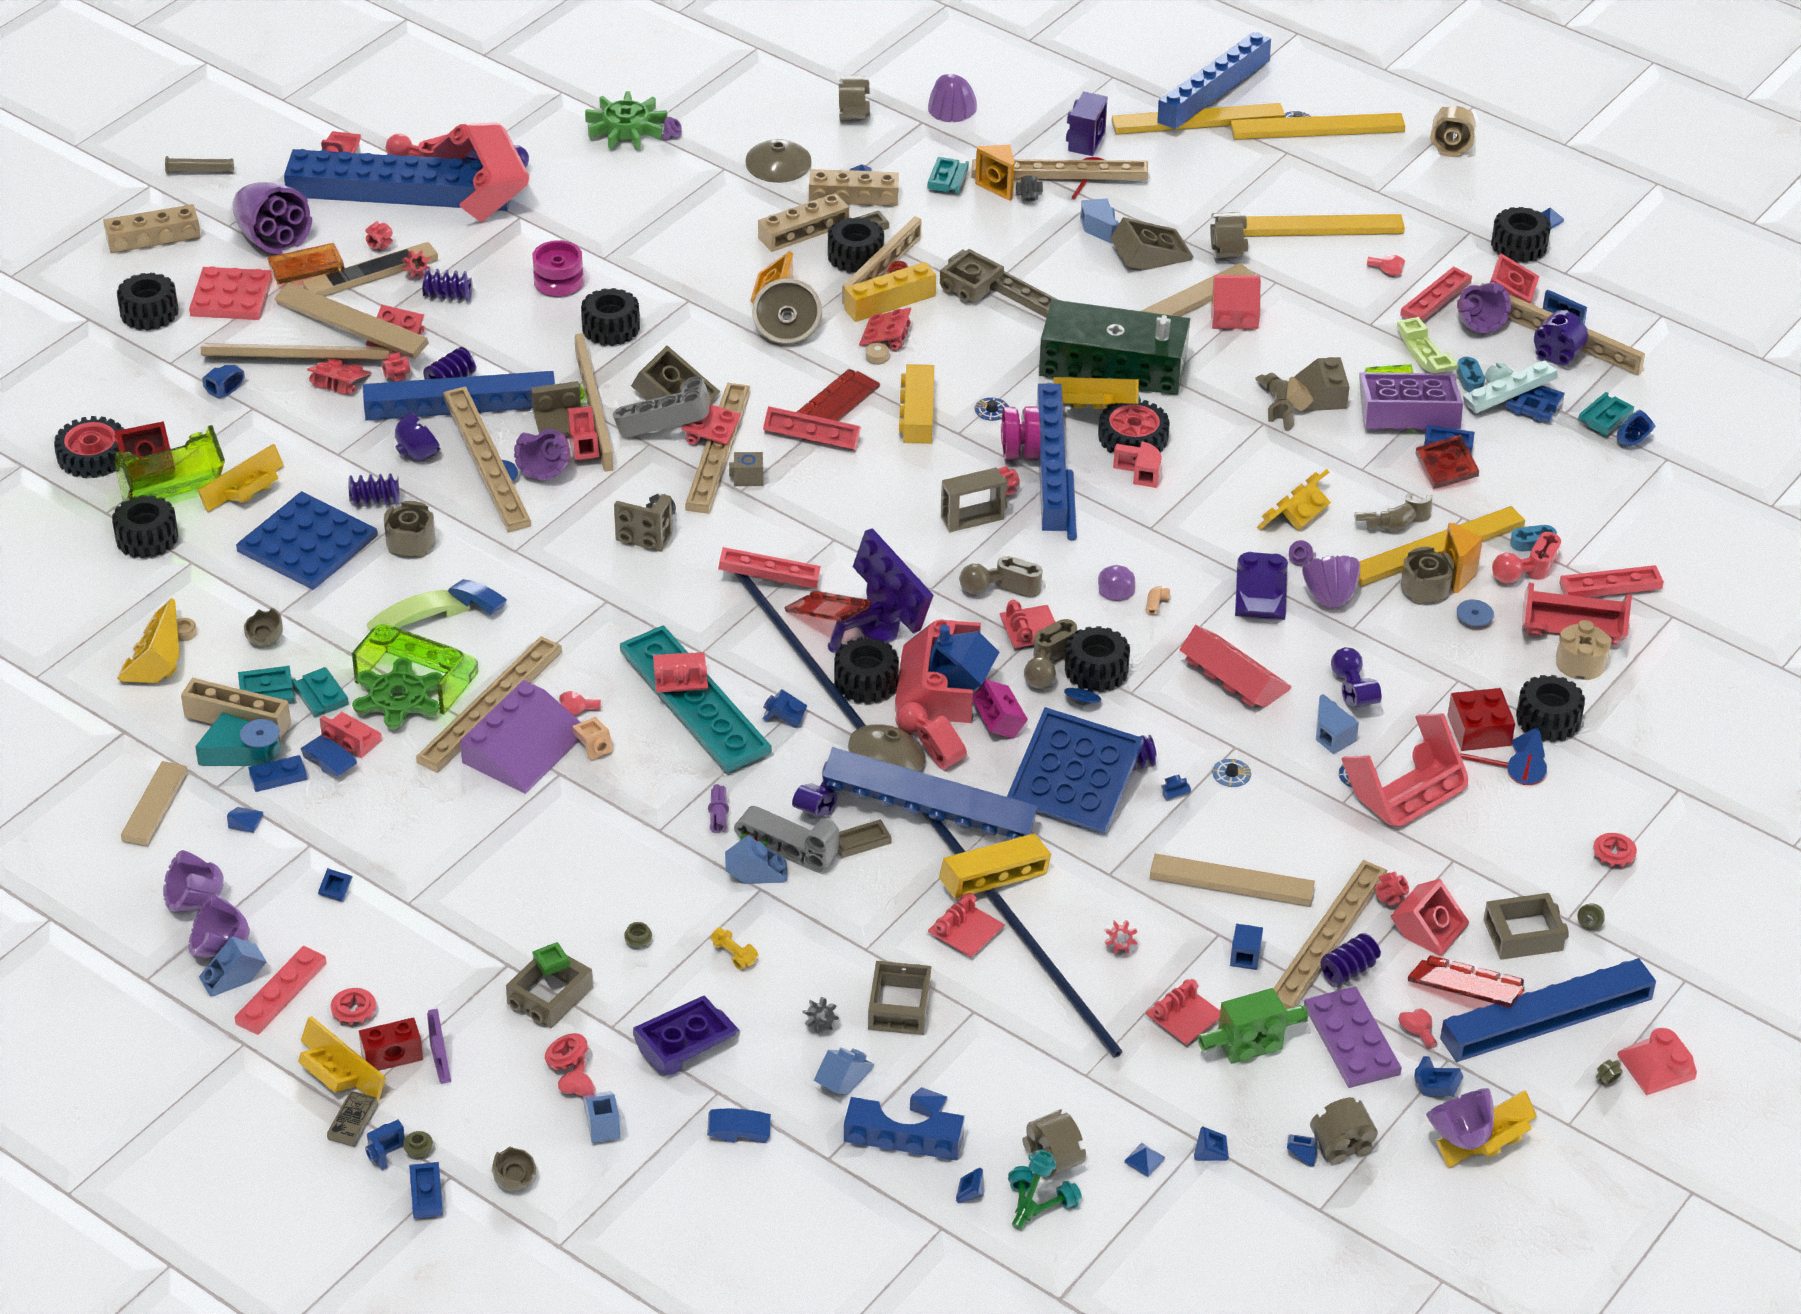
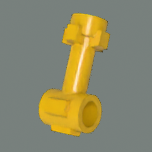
M721 927L715 929L710 937L713 946L717 949L720 947L725 948L734 956L731 957V961L737 969L749 968L756 962L759 954L751 944H747L742 948L731 939L733 935L728 929L726 931Z

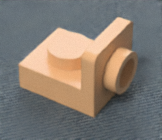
M596 717L572 726L574 736L585 745L587 757L590 760L613 751L609 729Z

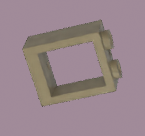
M997 467L942 480L940 517L949 533L1004 520V511L1007 509L1005 491L1008 490V482L1006 477L1001 475ZM990 489V501L959 508L960 496Z
M1550 893L1486 902L1483 921L1500 960L1563 951L1565 940L1569 937L1567 924L1562 922L1559 906L1553 902ZM1543 915L1549 927V930L1512 935L1506 920Z
M567 955L570 960V967L551 975L568 985L548 1003L527 991L543 975L533 959L506 984L507 1004L512 1009L531 1017L536 1023H541L551 1029L593 989L592 969Z
M876 961L868 1008V1030L924 1035L931 988L932 966ZM882 985L922 989L920 1007L879 1003Z

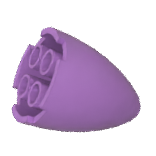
M274 182L252 183L238 190L233 198V214L239 228L250 241L266 252L282 254V251L287 248L300 246L308 236L312 225L307 198L301 192L286 185ZM257 232L265 236H268L276 240L277 242L264 240Z

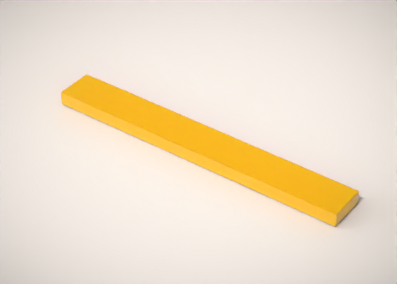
M1281 103L1204 108L1176 129L1157 123L1158 112L1112 115L1111 122L1115 134L1230 126L1231 120L1285 118V112Z
M1402 113L1231 120L1230 124L1233 139L1405 132V122Z
M1402 214L1246 216L1247 228L1243 229L1244 236L1404 234L1405 226Z
M1512 506L1462 523L1459 526L1483 537V541H1486L1514 529L1524 527L1525 519ZM1447 529L1359 561L1360 576L1358 584L1362 587L1402 572L1404 559L1415 548L1432 547L1434 552L1442 554L1445 547Z

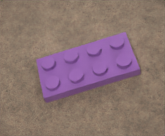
M1356 986L1304 1000V1006L1307 1009L1308 1015L1348 1088L1401 1075L1402 1067Z

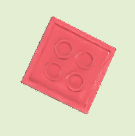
M203 267L189 307L190 316L259 320L272 279L271 270Z

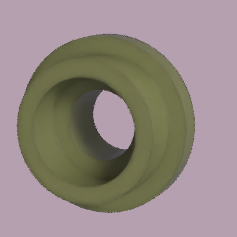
M1590 903L1583 905L1579 909L1577 918L1584 928L1597 930L1603 925L1605 914L1601 906Z
M633 922L627 927L624 939L632 947H644L651 942L652 932L647 924Z
M1610 1059L1603 1062L1597 1068L1599 1073L1596 1075V1079L1599 1082L1602 1081L1605 1085L1613 1083L1623 1074V1070L1620 1068L1621 1063L1618 1060L1612 1062Z
M423 1131L412 1132L404 1139V1150L414 1159L425 1158L433 1147L432 1137Z

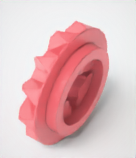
M1619 833L1602 834L1596 838L1593 845L1594 857L1600 858L1601 864L1610 863L1611 867L1618 864L1623 868L1626 863L1632 864L1637 853L1635 843L1627 836ZM1614 846H1617V854L1612 853Z
M345 989L336 994L331 1001L332 1016L337 1018L340 1024L348 1022L350 1026L354 1022L363 1024L366 1018H372L373 1011L376 1010V1000L365 989ZM356 1002L357 1007L355 1011H350L352 1005Z
M572 1033L556 1039L545 1052L547 1065L555 1071L561 1068L568 1070L571 1065L577 1066V1062L585 1059V1053L589 1050L586 1038L581 1034Z

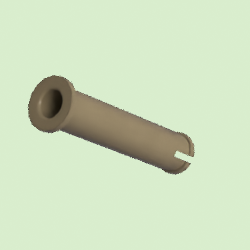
M166 156L165 172L166 174H169V172L234 173V159L169 158Z

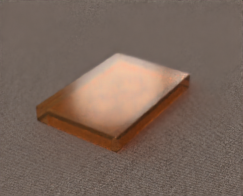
M334 243L267 258L277 285L345 270L344 262Z

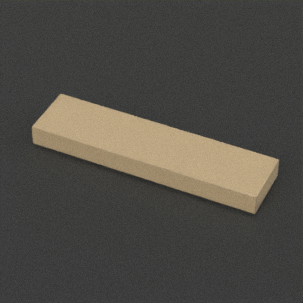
M161 761L121 833V840L123 842L143 846L149 844L188 773L187 766Z

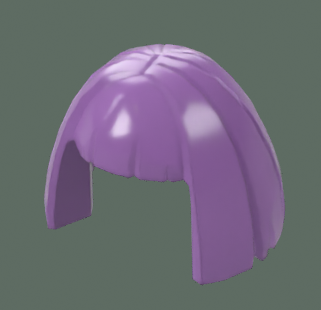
M956 74L941 75L936 80L928 102L929 114L937 120L941 119L943 122H951V120L953 122H960L974 115L977 110V100L968 81Z
M1491 282L1481 286L1471 285L1461 292L1460 299L1457 301L1458 314L1462 322L1469 329L1478 333H1491L1501 328V325H1504L1507 321L1508 313L1511 311V302H1509L1511 299L1507 290L1499 283Z
M555 429L543 430L538 435L523 432L518 437L517 444L514 446L515 463L518 469H521L523 474L533 479L547 480L556 477L565 469L570 458V447L565 435Z
M1334 555L1322 557V559L1317 558L1310 561V563H1306L1303 566L1302 574L1310 593L1317 602L1325 608H1339L1350 600L1356 590L1360 576V562L1355 557L1345 555L1340 557L1339 555L1336 557Z
M181 850L172 859L171 865L168 867L170 870L166 872L163 896L165 897L166 907L171 911L187 912L198 910L210 895H220L224 886L223 873L216 864L207 863L198 856Z
M216 894L210 895L206 902H203L201 905L200 913H197L192 925L194 928L191 929L192 933L189 937L190 944L188 945V950L191 955L196 957L214 958L231 936L248 941L250 928L246 918L234 905Z
M1482 1088L1465 1093L1460 1098L1450 1099L1426 1113L1427 1119L1433 1128L1449 1143L1462 1149H1476L1489 1140L1493 1130L1494 1104L1490 1089Z

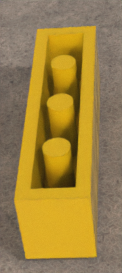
M926 262L845 287L844 310L854 322L870 318L877 313L882 314L936 296V273Z
M906 364V373H901L899 418L904 419H899V433H903V443L932 444L935 365Z
M1034 833L945 857L942 861L939 879L951 895L957 899L961 898L964 894H975L1047 874L1052 854Z

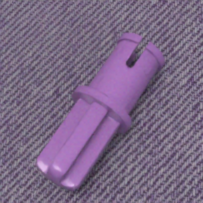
M715 784L713 789H711V803L708 805L710 830L714 833H720V824L722 825V832L726 831V814L729 812V805L726 803L727 789L719 784Z

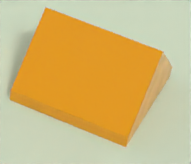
M1011 144L978 146L976 151L975 184L1009 201L1013 199L1014 158Z
M791 251L758 273L750 299L752 303L758 292L768 283L784 278L793 279V253Z
M1448 523L1444 552L1453 559L1454 570L1451 588L1453 593H1459L1477 575L1483 537L1455 523Z

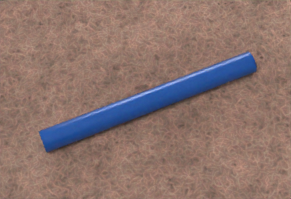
M1067 469V539L1073 541L1077 538L1074 472L1071 469Z

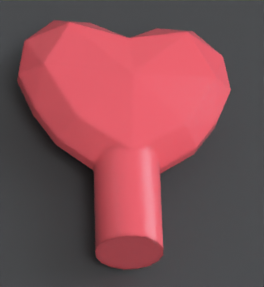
M1397 255L1386 256L1383 259L1368 256L1367 259L1368 266L1379 267L1390 276L1400 275L1403 270L1402 266L1405 264V260Z
M567 691L559 695L561 705L574 716L580 714L584 709H601V699H585L582 695L573 691Z
M1420 1008L1415 1009L1413 1012L1400 1013L1398 1020L1404 1029L1420 1036L1428 1049H1432L1437 1045V1041L1430 1032L1432 1016L1428 1011Z
M584 1059L579 1060L577 1066L574 1065L573 1071L568 1072L558 1081V1089L562 1093L580 1096L594 1093L595 1086L590 1077L584 1073L586 1065Z

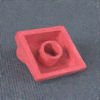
M1500 253L1490 283H1499L1507 290L1509 295L1531 303L1539 276Z
M1657 1028L1651 1032L1650 1038L1624 1048L1617 1053L1621 1062L1646 1096L1696 1079L1697 1070L1692 1054L1677 1034L1668 1028Z

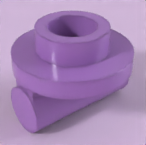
M667 117L664 120L663 140L667 141L671 136L677 138L681 135L682 126L677 119Z
M1295 541L1289 548V558L1297 565H1305L1316 557V552L1313 551V547L1307 541Z

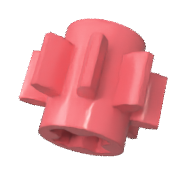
M376 221L365 229V232L368 234L365 239L371 248H379L382 251L393 243V240L390 238L393 235V231L388 224H379Z
M411 250L408 252L410 258L404 257L402 259L406 263L402 271L409 272L410 278H413L415 274L422 278L424 277L423 270L426 271L427 268H430L427 266V261L430 260V257L425 258L422 255V250L416 255ZM415 260L418 261V262H417V265L420 266V267L417 268V269L414 268V267H415V264L412 263V262L415 261Z
M400 352L387 355V361L382 362L385 378H392V382L405 380V374L410 373V364L407 357H400Z
M1007 465L998 468L1001 475L1005 476L1008 482V490L1005 491V496L1016 493L1015 487L1020 485L1018 473L1014 469L1009 470Z
M1395 871L1379 876L1380 883L1375 885L1378 899L1382 903L1387 902L1388 906L1402 903L1405 900L1404 895L1409 893V885L1403 875L1397 876Z
M1113 920L1114 927L1111 930H1104L1110 937L1104 942L1106 945L1114 944L1113 952L1117 954L1119 949H1124L1128 954V947L1131 944H1138L1132 937L1138 931L1136 928L1128 930V920H1125L1123 925H1118ZM1119 931L1127 934L1124 936L1125 941L1122 943L1116 939L1118 937L1117 932Z

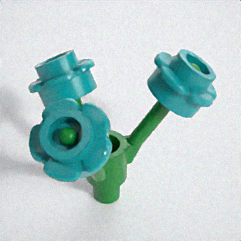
M1038 1150L1037 1153L1030 1154L1028 1157L1030 1160L1028 1167L1017 1166L1008 1173L1010 1187L1019 1192L1018 1204L1015 1210L1016 1216L1011 1224L1022 1230L1026 1221L1031 1220L1033 1215L1036 1216L1043 1210L1058 1203H1061L1066 1209L1072 1206L1077 1208L1079 1206L1078 1202L1082 1198L1081 1191L1076 1183L1071 1184L1069 1181H1063L1062 1185L1056 1188L1057 1197L1040 1205L1032 1200L1041 1175L1049 1176L1052 1170L1056 1168L1057 1163L1053 1159L1054 1156L1045 1150Z

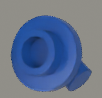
M1180 774L1165 778L1166 784L1161 785L1163 797L1166 801L1191 792L1186 777L1181 778Z

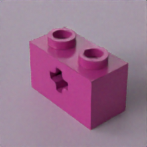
M985 679L973 695V702L989 731L1014 739L1028 721L1008 685Z

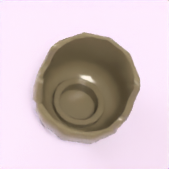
M270 608L269 611L258 609L244 624L245 637L256 646H269L276 643L283 633L281 614L274 608Z
M509 1146L500 1153L496 1152L491 1171L494 1181L502 1189L518 1191L526 1188L534 1181L537 1167L529 1153L525 1150Z

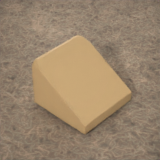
M1291 376L1288 382L1287 401L1291 402L1296 409L1302 412L1314 401V398L1306 386Z

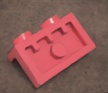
M342 711L333 719L326 716L320 718L321 735L360 758L382 741L381 732Z

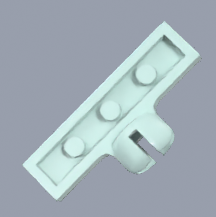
M1545 360L1537 362L1521 371H1513L1504 363H1496L1498 368L1492 365L1485 373L1486 386L1474 389L1472 392L1463 395L1464 404L1475 413L1481 412L1557 379V370Z

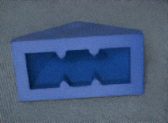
M1548 289L1545 291L1542 309L1551 313L1558 310L1571 312L1579 317L1577 321L1580 324H1585L1588 307Z

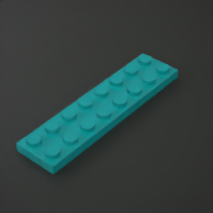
M664 625L620 643V652L655 692L653 655L688 653ZM708 674V689L656 692L726 773L772 753L770 743Z

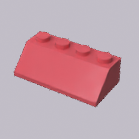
M1196 624L1179 649V651L1187 655L1185 660L1195 667L1199 665L1204 667L1203 673L1215 681L1217 678L1221 679L1224 682L1222 686L1234 694L1238 691L1243 695L1241 700L1252 707L1255 704L1266 707L1290 691L1292 687L1218 634Z

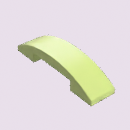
M1419 317L1397 321V327L1408 351L1423 369L1430 373L1458 369V364L1450 354H1442L1428 338V328Z
M448 590L429 591L411 596L391 605L367 623V628L378 643L400 635L401 626L444 612L446 617L449 618L469 611L470 605L466 607L450 594Z

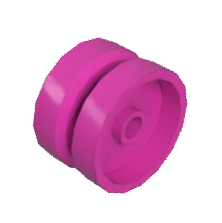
M553 240L542 243L535 248L532 253L534 286L538 291L550 296H566L575 293L582 287L584 283L582 251L577 245L568 241Z
M1025 406L1022 410L1021 422L1016 407H1003L1001 444L1004 460H1016L1020 455L1021 444L1022 452L1026 459L1039 458L1040 419L1037 406Z

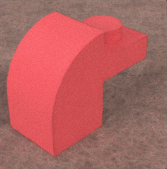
M592 406L568 408V432L573 458L575 460L598 458V438L594 430Z
M1141 442L1140 447L1116 444L1113 468L1134 471L1133 484L1157 488L1160 479L1162 456L1155 446L1146 442Z

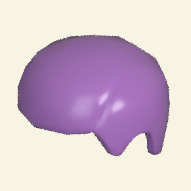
M1117 564L1102 569L1098 576L1099 594L1109 600L1120 601L1130 598L1135 593L1134 573L1127 567Z

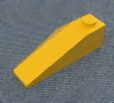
M172 597L152 616L143 631V637L133 647L135 653L132 656V660L130 658L125 660L117 677L121 682L158 683L163 677L169 678L178 667L176 662L179 657L176 602Z

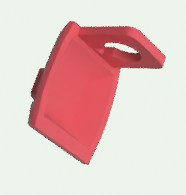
M332 131L326 140L323 139L321 141L322 150L355 153L360 143L361 134Z

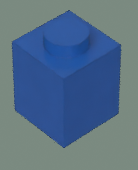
M1236 923L1230 966L1257 970L1263 927Z

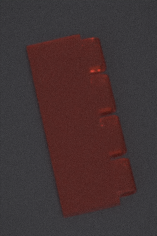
M847 369L797 412L840 421L880 387V383L859 371L855 372L852 369Z
M815 590L810 592V595H806L784 608L786 612L843 622L867 610L871 603L868 599Z
M1430 955L1427 961L1421 960L1408 975L1409 982L1509 1008L1513 1006L1525 991L1523 978L1507 974L1501 977L1499 972L1480 967L1475 971V966L1452 961L1450 964L1449 959Z

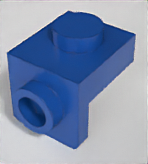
M781 689L775 696L770 695L763 706L766 711L762 719L768 721L773 715H776L796 728L801 723L807 705Z
M1423 1056L1414 1073L1415 1081L1418 1083L1423 1096H1454L1464 1077L1460 1068H1434L1430 1056Z
M399 1119L367 1133L368 1146L365 1147L366 1154L372 1163L376 1162L381 1170L387 1168L386 1154L404 1146V1127Z

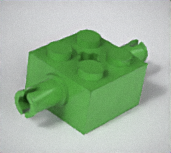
M1269 988L1221 1002L1218 1029L1198 1034V1043L1203 1052L1221 1046L1231 1064L1247 1061L1253 1057L1274 1053L1277 1050L1283 1049L1286 1027L1307 1022L1308 1012L1303 1004L1286 1009L1275 990Z

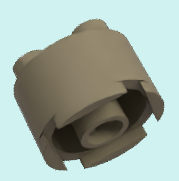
M839 76V82H843V84H839L840 112H843V114H839V120L866 119V116H870V101H866L865 94H870L869 79H865V76Z
M1240 212L1212 213L1211 219L1215 218V224H1210L1212 250H1217V253L1213 255L1214 259L1242 257L1243 253L1248 251V239L1244 238L1243 229L1247 228L1246 215H1241Z
M417 501L401 502V506L394 508L393 505L385 512L384 529L389 553L393 555L414 556L415 558L426 556L427 551L433 547L436 540L434 514L428 510V506Z
M1419 547L1411 550L1403 563L1401 577L1403 592L1411 598L1414 604L1418 605L1425 602L1446 600L1451 589L1454 570L1453 559L1444 551H1442V554L1434 552L1432 547Z
M1351 1097L1330 1103L1324 1107L1326 1113L1321 1117L1316 1114L1310 1122V1128L1332 1165L1342 1163L1350 1155H1367L1373 1150L1372 1143L1378 1135V1130L1361 1100L1356 1102Z
M1063 1109L1056 1110L1029 1122L1026 1127L1027 1136L1022 1138L1024 1148L1029 1154H1035L1038 1150H1045L1054 1156L1053 1159L1057 1164L1056 1168L1052 1170L1051 1175H1049L1050 1177L1080 1165L1086 1160V1150H1080L1078 1143L1083 1140L1080 1130L1070 1114L1067 1112L1061 1114Z

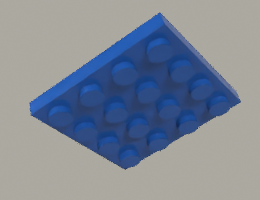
M301 491L236 544L237 552L314 590L378 536L377 528Z
M1044 707L1007 797L1037 805V813L1106 835L1144 740L1142 737Z

